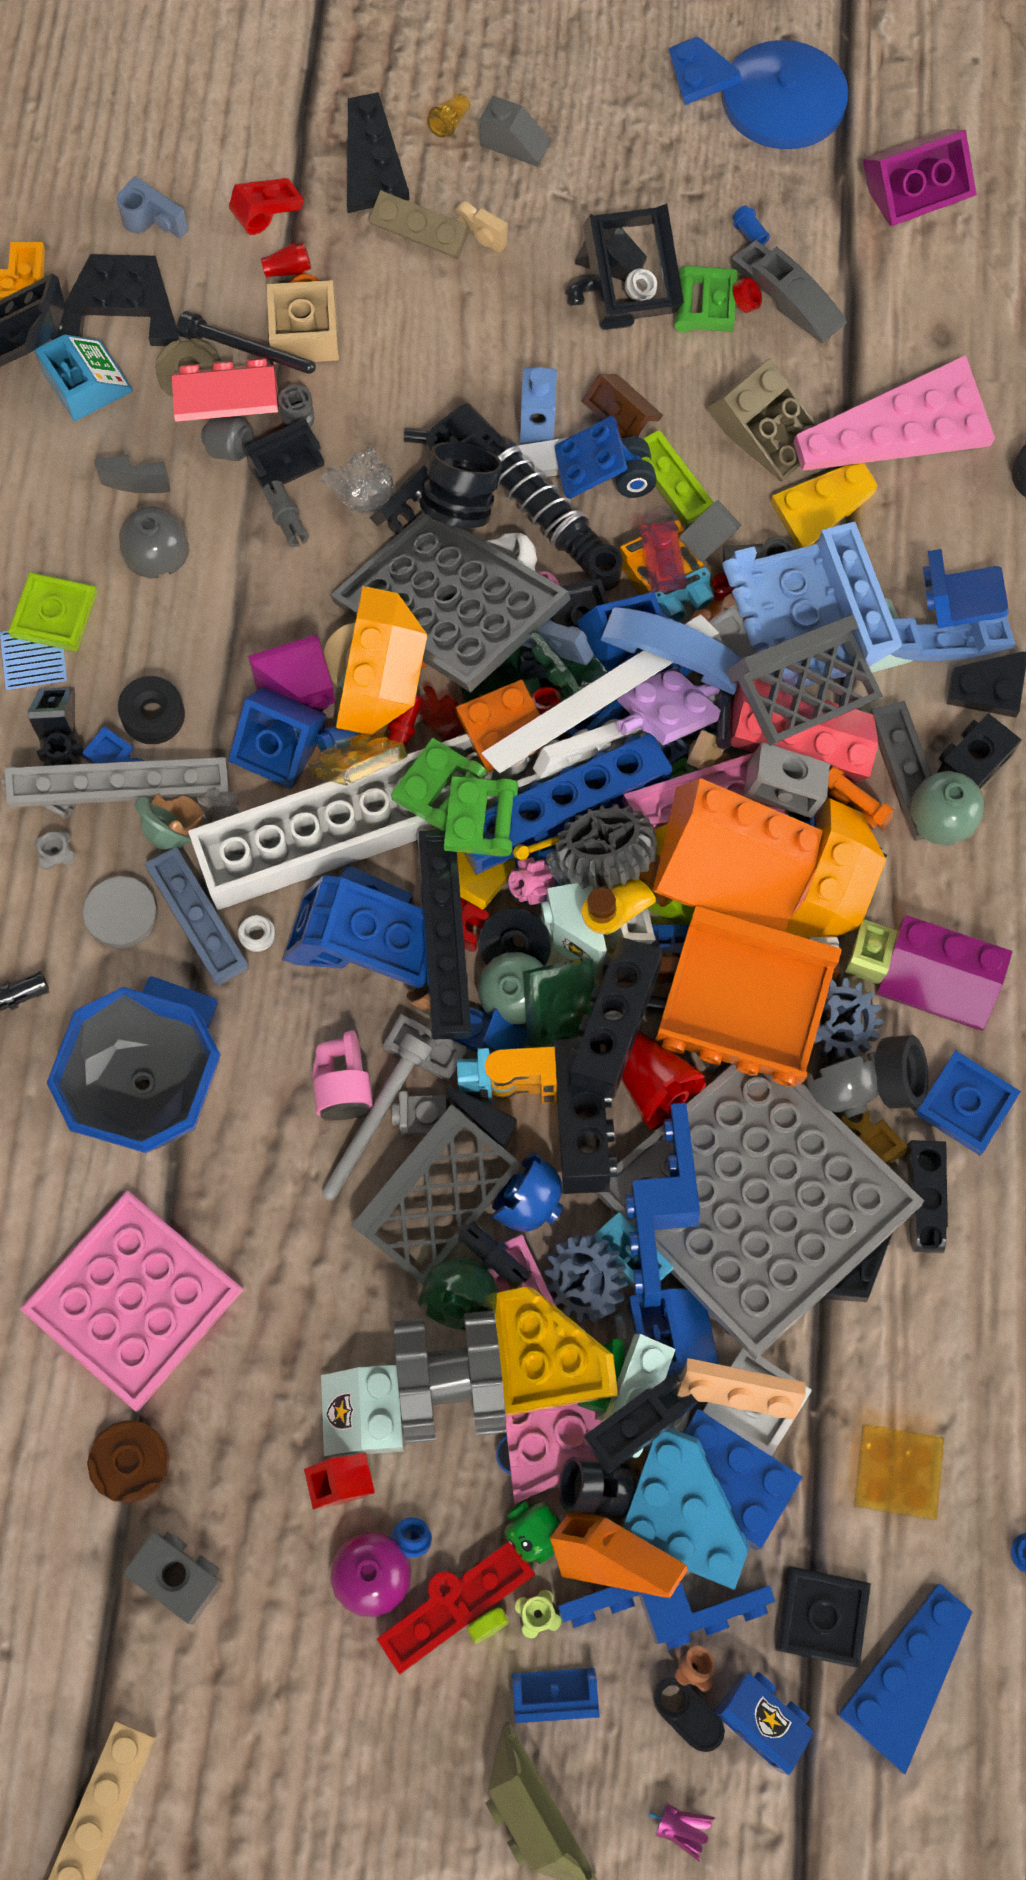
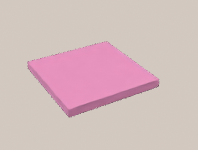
M127 1190L25 1302L20 1310L127 1405L138 1412L240 1295L243 1289Z

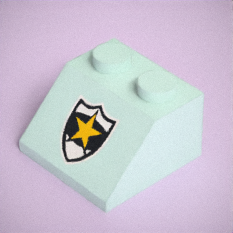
M579 883L547 888L546 902H541L542 915H540V919L544 922L550 933L552 948L595 976L602 975L607 951L603 934L591 931L583 922L581 913L583 903L591 891H593V887L589 886L582 889Z
M396 1365L357 1367L321 1375L324 1457L349 1456L361 1453L404 1452V1434Z

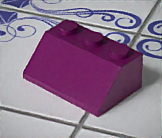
M946 129L863 159L869 193L889 226L897 225L977 195L966 130Z
M905 915L897 929L889 970L879 984L876 995L983 1031L1003 986L1013 951Z

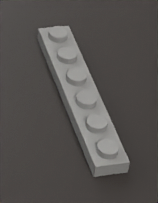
M226 757L4 768L7 807L136 801L140 797L154 798L158 793L163 799H173L181 795L189 798L228 796L229 792Z

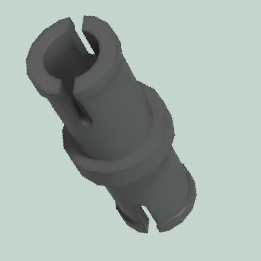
M278 480L272 481L276 494L272 492L269 484H266L263 488V494L273 510L272 518L277 525L281 526L289 546L299 547L300 544L295 534L300 537L303 544L309 538L299 518V509L295 503L291 502L283 483Z

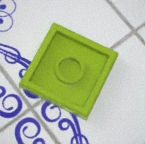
M29 572L8 630L10 637L78 652L98 593L96 586Z

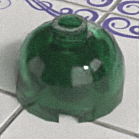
M462 1257L460 1259L443 1261L428 1273L423 1283L418 1304L421 1307L424 1303L428 1307L426 1315L432 1320L447 1327L466 1331L465 1313L494 1310L495 1316L497 1293L499 1290L495 1278L479 1261L470 1257Z

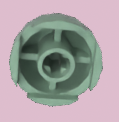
M952 771L937 772L922 781L910 801L909 814L910 818H913V822L917 826L916 830L920 836L931 843L950 846L972 837L982 822L985 801L980 788L966 775Z
M506 952L493 958L483 968L478 981V997L484 1011L492 1018L496 1008L501 1016L512 1024L524 1026L537 1020L547 1010L552 996V980L547 968L535 957L522 952Z

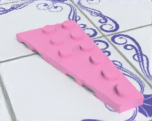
M965 355L797 434L793 443L801 469L806 471L988 447L992 445L995 437Z
M523 1235L505 1242L504 1244L508 1246L507 1252L532 1272L527 1282L522 1283V1287L534 1288L555 1306ZM489 1270L491 1296L493 1293L513 1289L494 1270ZM576 1403L527 1413L506 1415V1434L514 1506L523 1500H527L559 1485L560 1473L563 1465L569 1458L581 1457L598 1461L583 1442V1437L603 1422L595 1420V1411L580 1407Z

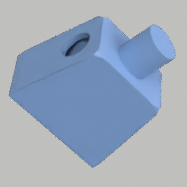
M526 367L523 369L520 445L554 440L557 370L554 368ZM536 413L543 414L544 422H533L532 415Z

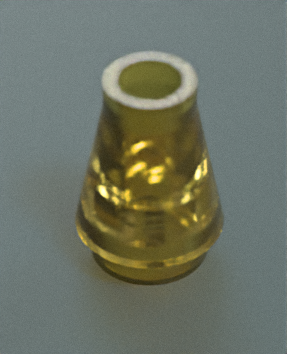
M457 94L455 97L433 107L427 118V124L431 132L441 138L451 136L466 112L470 109L468 98L463 94Z

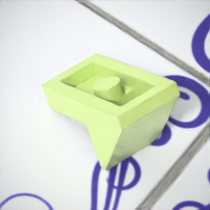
M864 919L860 928H858L845 973L880 984L889 970L897 930Z

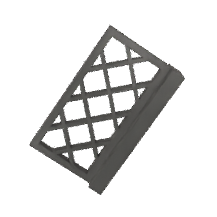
M853 614L747 656L725 670L731 684L739 681L769 746L883 697L852 633L859 628ZM843 644L850 656L849 665L836 659L838 647ZM812 657L826 663L822 676L809 670ZM833 667L846 674L844 687L830 680ZM785 668L799 674L796 687L781 680ZM806 678L820 685L817 698L803 691ZM854 678L863 683L868 693L867 696L863 697L851 691ZM759 679L771 685L768 699L759 695L753 681ZM828 689L841 695L838 708L824 702ZM779 690L793 696L790 710L775 703ZM800 701L814 707L811 720L797 713ZM773 712L787 718L783 732L777 733L771 720Z
M451 1104L351 1226L424 1285L459 1242L457 1239L464 1229L468 1230L467 1226L480 1217L521 1167L522 1163ZM463 1126L476 1136L478 1153L455 1155L454 1137ZM481 1141L493 1151L482 1152ZM450 1143L451 1155L439 1156ZM499 1155L511 1165L501 1178L485 1179L483 1156ZM478 1157L480 1180L458 1182L456 1159ZM451 1159L453 1183L430 1185L429 1167L434 1161ZM425 1174L426 1185L415 1186ZM496 1183L486 1195L485 1184ZM481 1184V1203L476 1208L460 1209L458 1186ZM454 1187L456 1210L433 1212L431 1189ZM426 1189L428 1213L405 1215V1196L410 1191ZM400 1204L401 1215L390 1216ZM471 1213L461 1225V1214ZM456 1214L458 1231L452 1238L435 1240L433 1216ZM429 1217L431 1240L408 1242L406 1219ZM402 1220L404 1243L386 1244L375 1233L385 1221ZM447 1243L439 1254L436 1255V1244ZM431 1245L433 1261L423 1273L410 1264L408 1247ZM404 1247L405 1259L392 1248Z

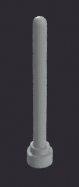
M407 1033L399 1045L402 1048L399 1053L401 1059L325 1185L322 1195L326 1200H334L337 1197L413 1066H418L421 1060L426 1061L433 1048L418 1038Z

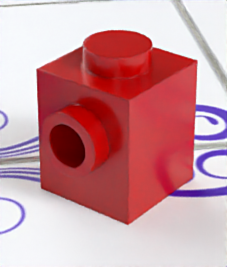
M366 1453L331 1458L304 1469L313 1510L350 1503L375 1493Z

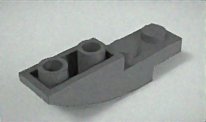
M755 240L732 258L734 269H737L744 277L752 278L760 289L777 301V308L781 313L821 343L825 342L847 324L842 312L819 284L777 246L773 250H769L759 241Z

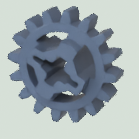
M844 978L837 987L834 980L831 979L822 1012V1027L819 1023L813 1044L815 1046L819 1043L822 1046L820 1055L823 1057L829 1051H834L836 1061H839L845 1052L852 1059L859 1055V1050L865 1054L872 1048L870 1042H875L879 1039L880 1034L874 1029L880 1028L884 1020L875 1018V1014L882 1007L881 1005H871L870 1000L875 994L870 992L864 996L861 993L862 983L859 982L854 988H850L848 979ZM839 997L847 998L851 1001L841 1000ZM848 1012L851 1013L847 1021L832 1027L837 1017L844 1016ZM861 1012L864 1017V1026L861 1023ZM832 1038L842 1039L844 1042H839Z
M592 1234L581 1237V1235L568 1238V1241L558 1244L556 1246L558 1253L548 1257V1260L554 1267L545 1270V1275L553 1278V1283L547 1286L548 1291H556L558 1295L554 1299L555 1305L563 1303L565 1305L564 1314L570 1316L576 1313L578 1322L587 1319L593 1322L616 1311L614 1304L622 1302L625 1298L618 1290L628 1286V1282L621 1279L619 1273L626 1270V1266L617 1265L615 1262L620 1254L618 1250L609 1253L607 1251L609 1241L605 1239L596 1242L595 1235Z

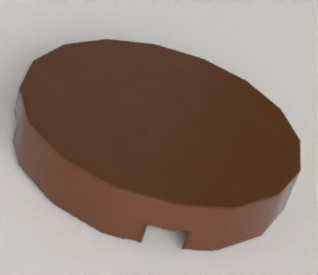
M131 1420L114 1423L99 1433L93 1442L94 1445L91 1448L87 1461L89 1477L97 1491L112 1501L130 1504L145 1500L160 1488L167 1477L170 1462L167 1444L158 1431L145 1423Z

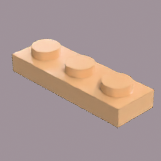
M687 1358L679 1378L681 1382L677 1388V1396L680 1397L692 1394L699 1402H709L733 1407L738 1410H748L795 1420L806 1396L805 1382Z

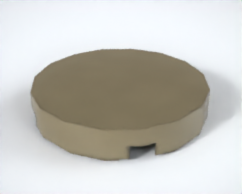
M191 338V340L184 342L180 340L173 341L164 347L156 358V376L160 387L169 396L173 397L172 375L174 372H179V366L199 364L200 370L213 369V363L221 362L218 352L209 343L200 339Z

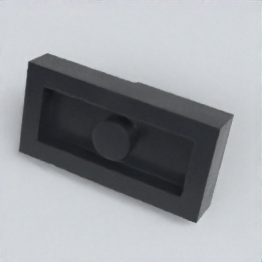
M423 465L415 471L369 518L377 526L388 519L390 530L396 534L400 533L404 528L397 521L398 515L405 517L408 522L416 517L410 508L401 505L410 498L416 502L422 497L425 480L430 478L427 474L428 468Z

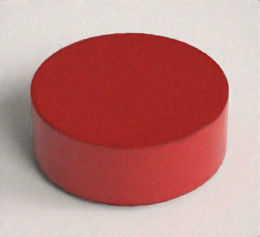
M745 277L734 283L733 296L741 311L750 313L760 308L762 303L761 290L752 278Z

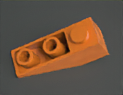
M568 1512L550 1537L561 1576L670 1598L688 1571L687 1565L601 1516Z

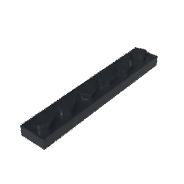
M443 830L418 831L432 1040L471 1037L457 852L444 851L446 831Z

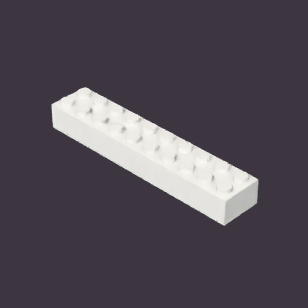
M467 734L442 742L468 760L481 764ZM424 749L189 830L193 847L217 911L418 840V831L439 830L391 798L393 790ZM539 751L523 758L501 773L497 770L488 772L484 779L496 781L499 779L515 780L518 782L517 795L524 793L525 789L537 781L545 783L557 777L558 773L543 779L538 777L533 767L540 755ZM459 771L454 774L457 777H463L464 775ZM451 780L432 804V808L439 809L449 796ZM487 796L486 810L492 808L498 797Z

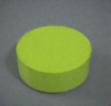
M495 1608L473 1621L467 1627V1632L473 1643L477 1644L503 1629L509 1623V1620L502 1608Z

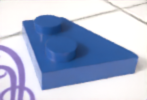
M698 36L669 48L685 105L743 82L740 71Z

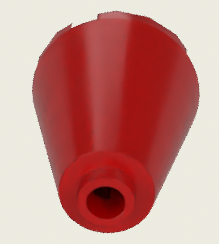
M640 1030L638 1031L621 1081L641 1119L650 1129L660 1128L663 1125V1119L670 1118L671 1104H687L706 1087V1082L703 1079L704 1075L700 1070L670 1050L663 1048L661 1044ZM606 1045L605 1050L609 1052L611 1049Z

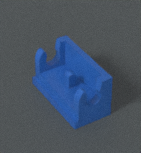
M595 1668L512 1673L515 1723L600 1718Z

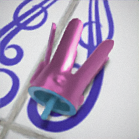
M666 1803L662 1816L649 1812L648 1815L659 1820L655 1836L674 1842L698 1862L701 1861L696 1853H702L701 1844L708 1842V1836L697 1828H710V1821H713L715 1817L681 1811L669 1803Z

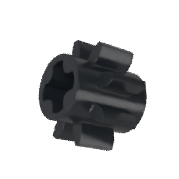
M55 729V733L48 737H41L44 749L36 752L40 761H45L44 766L79 764L77 756H82L84 750L80 744H76L77 738L73 732L66 736L60 733L58 729Z

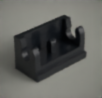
M306 419L300 420L245 446L248 466L262 489L266 484H269L271 490H274L272 481L278 480L284 485L325 466L324 459L318 451L321 449V446L308 426Z

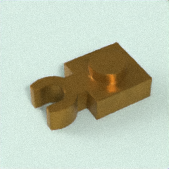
M869 1111L858 1114L861 1118V1121L858 1123L851 1122L845 1115L841 1117V1121L888 1166L907 1153L908 1146L883 1119L875 1125L872 1124Z

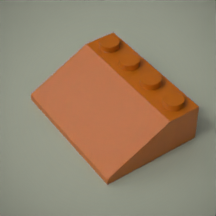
M698 778L676 787L653 892L692 908H695V906L703 907L784 932L816 866L823 830L707 780Z

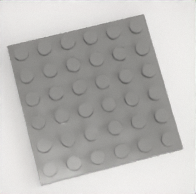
M732 1064L687 1103L700 1206L699 1226L654 1230L656 1250L673 1266L674 1269L671 1273L756 1360L918 1210L924 1200L832 1111L823 1108L817 1103L806 1086L796 1083L794 1087L783 1086L773 1082V1076L758 1072L757 1076L747 1075L735 1069L736 1065ZM662 1125L617 1164V1177L610 1178V1192L595 1193L615 1215L620 1212L627 1219L625 1195L632 1194L633 1180L670 1177L668 1154H674L672 1141L665 1142L664 1126ZM627 1219L635 1227V1219Z

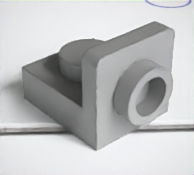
M400 1091V1102L392 1103L393 1125H400L401 1137L426 1136L446 1112V1095L408 1096L407 1091Z

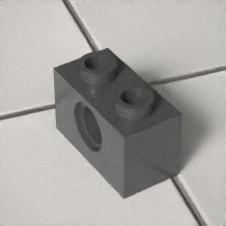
M167 1531L164 1537L159 1533L153 1532L126 1568L123 1575L187 1624L194 1625L224 1583L216 1577L220 1569L201 1555L195 1561L183 1551L187 1544L170 1531ZM180 1562L186 1569V1578L181 1585L172 1587L167 1581L166 1574L171 1565Z

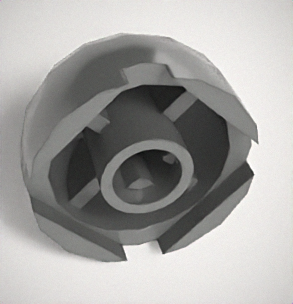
M145 507L133 512L124 521L119 533L121 555L127 567L139 576L153 579L158 578L157 574L169 572L170 575L175 573L186 562L189 554L188 535L177 516L162 508Z
M871 1052L867 1055L868 1062H864L861 1055L820 1069V1072H818L820 1078L813 1080L811 1073L808 1074L805 1083L815 1101L833 1113L844 1111L846 1118L868 1111L866 1103L871 1102L879 1095L875 1071L876 1052Z

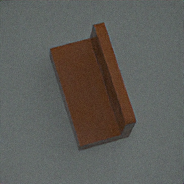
M599 374L581 400L601 420L613 416L617 421L619 434L622 439L638 437L648 421H660L663 416L662 413L617 374Z

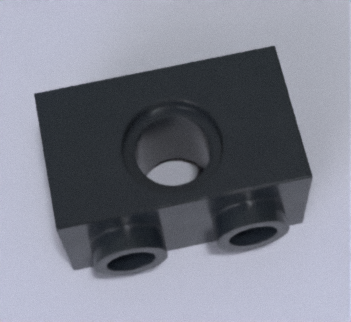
M988 713L980 722L974 719L961 734V737L964 739L957 746L951 743L938 758L942 764L937 772L952 771L962 773L972 779L981 789L1014 755L1022 739ZM969 752H977L983 759L974 758Z

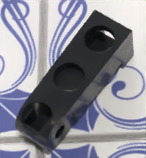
M911 1140L906 1144L908 1148L907 1153L904 1154V1160L907 1162L908 1185L924 1200L922 1206L910 1216L911 1248L913 1252L944 1253L948 1227L946 1142Z

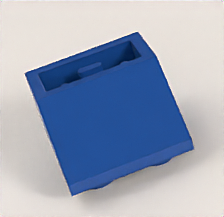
M655 592L596 606L577 621L580 630L587 636V642L594 654L591 660L598 679L618 667L631 654L626 650L601 641L613 607L633 609L664 617Z
M688 1289L661 1290L660 1306L644 1307L643 1294L629 1296L627 1309L632 1335L642 1334L676 1349L666 1377L673 1374L681 1375L687 1358L719 1364L708 1310Z

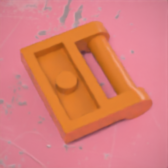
M834 766L829 771L828 791L830 793L828 797L862 812L870 829L874 830L877 826L884 831L893 819L894 809L887 803L882 805L844 777V772L837 766Z

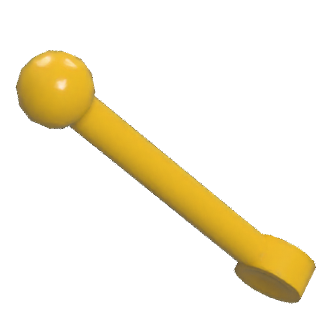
M558 836L527 847L518 844L513 850V855L519 860H525L529 853L555 845L558 841Z

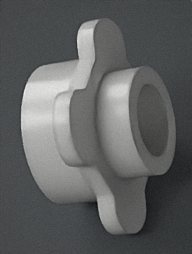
M49 832L35 840V847L40 854L38 863L41 868L48 870L56 864L63 863L69 865L73 862L75 856L70 851L69 842L71 837L67 832ZM53 848H58L56 853L51 852Z

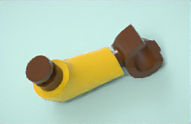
M655 854L656 861L649 864V871L640 872L639 880H627L626 887L622 884L613 885L611 890L609 888H597L591 891L583 903L581 911L583 922L591 931L606 935L614 933L655 902L661 907H665L673 901L670 898L653 892L660 861L659 855Z

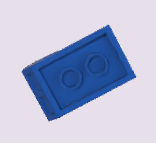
M323 875L303 893L282 960L294 965L340 969L351 962L411 986L421 988L424 986L427 977L423 909L343 877Z

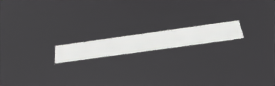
M701 614L684 624L711 638L719 634ZM643 650L481 754L501 773L673 662Z

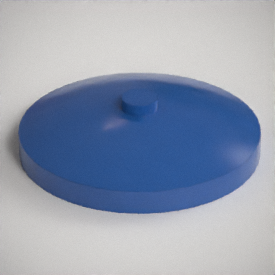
M775 40L748 48L731 63L740 71L743 82L722 90L723 108L731 124L748 139L771 148L799 149L824 140L841 123L848 101L847 81L838 64L823 51L797 41Z

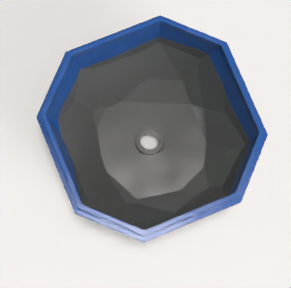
M121 987L73 1012L47 1080V1085L71 1132L147 1153L157 1150L196 1129L221 1054L196 1007ZM141 1080L150 1081L147 1089L139 1090L137 1088Z

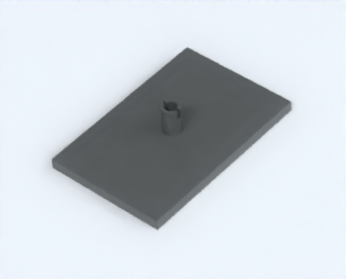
M424 512L330 595L336 605L357 617L363 586L398 593L427 633L422 661L469 692H472L571 600L569 592L468 531L436 521Z

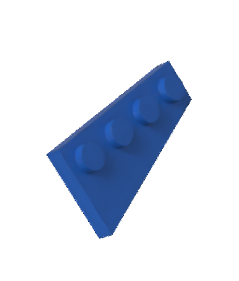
M940 1583L935 1585L837 1714L848 1726L905 1775L973 1612Z

